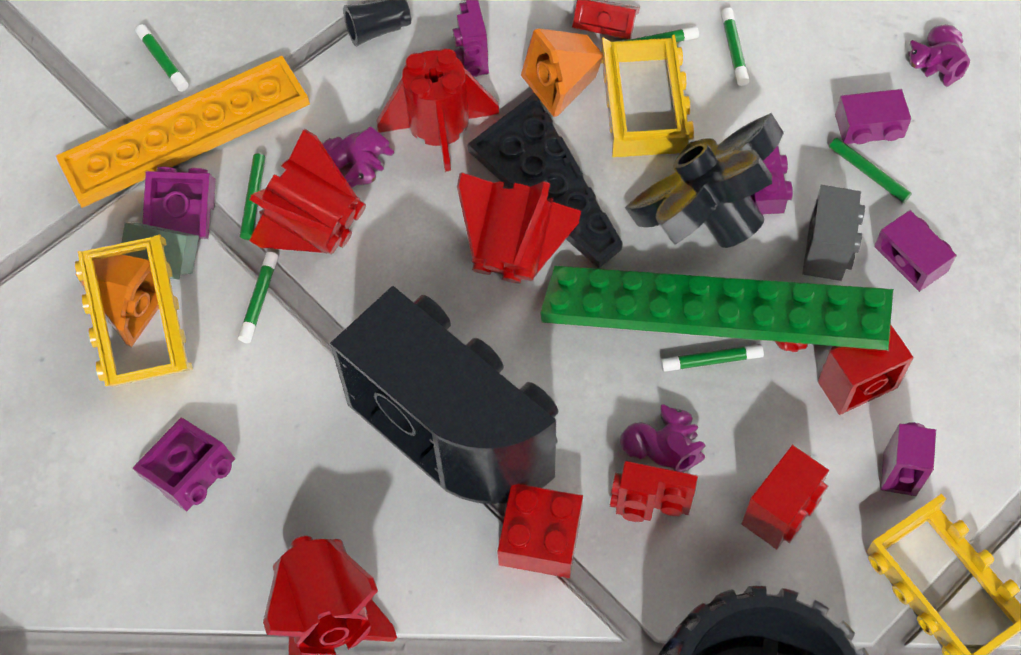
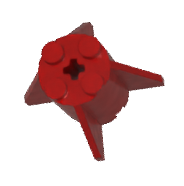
M442 49L413 53L407 57L402 78L376 120L379 133L410 128L415 138L418 136L425 140V144L440 146L446 172L451 171L448 144L457 141L460 138L459 134L464 129L465 131L467 130L469 119L499 114V104L464 68L453 50Z
M304 129L290 158L281 165V167L286 169L280 177L274 174L267 187L253 193L249 199L263 208L259 211L262 216L249 241L260 248L319 252L332 255L338 246L343 248L348 243L352 235V231L349 228L354 220L357 221L361 217L366 204L356 196L318 137Z
M460 173L457 190L472 254V270L485 275H491V272L503 274L502 280L520 284L522 279L533 281L541 268L578 225L581 211L555 203L553 198L547 199L550 183L545 181L531 187L514 183L513 188L508 189L503 188L504 182H490L469 174Z
M311 536L298 537L292 541L291 549L287 550L273 564L274 577L263 624L267 635L289 636V655H336L334 648L344 644L347 645L349 650L358 645L362 640L394 642L397 639L393 624L372 600L373 596L378 592L374 578L347 554L342 540H313Z

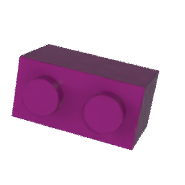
M902 89L842 95L835 112L840 135L845 144H865L870 141H894L904 138L911 122L910 112Z
M911 210L881 229L874 246L919 292L946 274L957 256L951 246L946 241L941 240L929 228L928 224L922 218H918Z
M915 422L899 423L883 452L881 491L910 496L918 495L934 470L936 429L925 428L924 425Z

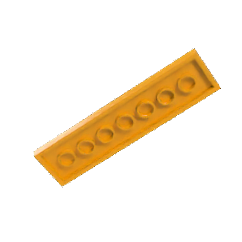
M281 55L56 155V158L81 208L145 180L146 171L157 172V167H174L310 105L304 89Z

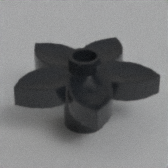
M772 113L741 127L720 144H717L712 138L690 142L674 162L673 168L675 173L651 185L633 199L625 209L639 227L648 228L660 225L675 245L692 234L704 223L720 247L729 248L736 246L754 235L764 223V216L750 196L772 184V175L763 161L780 143L784 132Z

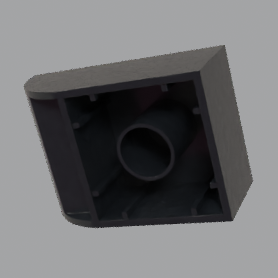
M391 286L330 342L347 405L446 492L475 503H508L512 485L521 484L543 488L555 478V456L558 440L556 437V419L554 417L559 413L555 402L536 384L526 382L518 389L501 375L500 372L504 369V365L497 353L484 341L472 338L465 345L447 330L451 326L449 317L430 297L421 295L413 302L396 287Z

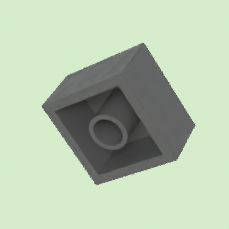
M821 184L809 222L802 275L842 281L846 269L852 270L855 253L859 252L862 240V233H858V226L862 225L865 214V205H860L861 191Z

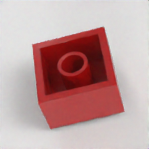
M891 325L888 350L833 346L829 350V355L823 365L818 383L837 413L841 415L897 389L914 357Z
M792 444L750 498L741 525L776 550L784 540L790 544L802 528L801 524L807 515L811 516L822 501L821 497L829 487V485L824 483L829 469Z
M521 484L512 485L497 551L499 566L570 578L582 515L583 495Z

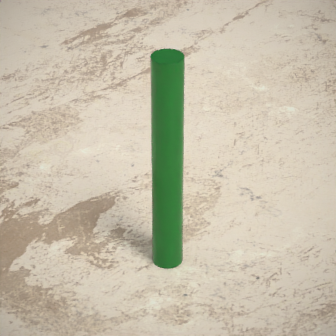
M837 137L830 143V149L901 202L905 203L912 195L909 190Z
M259 153L253 155L240 230V238L244 240H250L254 231L258 205L249 199L253 193L260 191L265 156Z

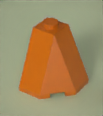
M538 28L533 31L521 76L551 115L556 117L596 78L604 55L587 35Z
M123 254L94 260L105 318L125 344L132 347L159 309L150 262L147 259ZM79 281L85 290L84 281Z

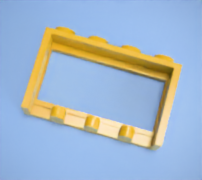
M672 35V38L616 42H611L602 37L601 52L604 56L601 64L604 63L603 77L604 83H607L606 104L607 108L610 109L609 130L613 135L612 157L681 153L688 145L689 140L694 139L693 121L687 120V115L690 114L689 96H684L683 90H686L685 71L680 72V66L683 64L682 47H677L675 35ZM667 60L676 129L627 132L619 62Z
M160 234L150 238L77 251L79 261H75V270L79 281H84L86 294L82 295V304L85 313L91 315L93 327L89 328V337L93 348H98L100 361H96V371L99 380L104 381L105 386L113 387L193 370L192 363L187 362L184 348L186 336L184 330L180 329L177 314L179 303L177 297L173 295L170 281L172 270L170 264L166 262L163 246L167 245L166 239ZM147 249L171 364L117 375L94 260Z
M941 493L873 540L867 550L868 560L877 573L880 575L884 574L892 583V590L899 601L904 605L909 604L917 614V622L924 632L930 636L934 635L942 645L943 655H989L1021 632V604L1015 598L1020 589L1012 579L1003 583L989 566L994 562V558L988 550L983 549L977 553L964 538L969 529L962 520H958L953 524L940 508L946 501V498ZM927 521L1013 623L1012 626L973 654L968 651L886 550Z

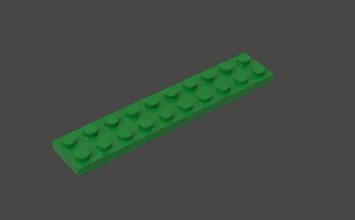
M554 266L540 316L542 323L888 350L894 289Z

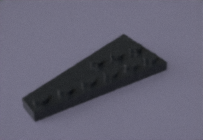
M535 93L467 144L468 152L500 181L504 182L509 189L513 188L514 183L531 187L545 181L550 183L547 199L553 198L555 203L580 210L579 223L566 240L598 269L622 250L623 242L606 213L602 212L596 201V195L592 188L586 184L581 169L562 136L558 135L548 112H545L540 99Z

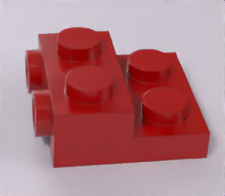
M625 461L623 473L615 472L610 507L617 508L616 514L623 515L624 519L632 522L651 521L654 508L660 509L662 513L669 516L689 515L698 476Z

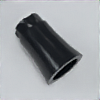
M380 0L364 4L344 5L343 7L346 28L352 43L356 47L373 38L411 25L412 19L406 0Z

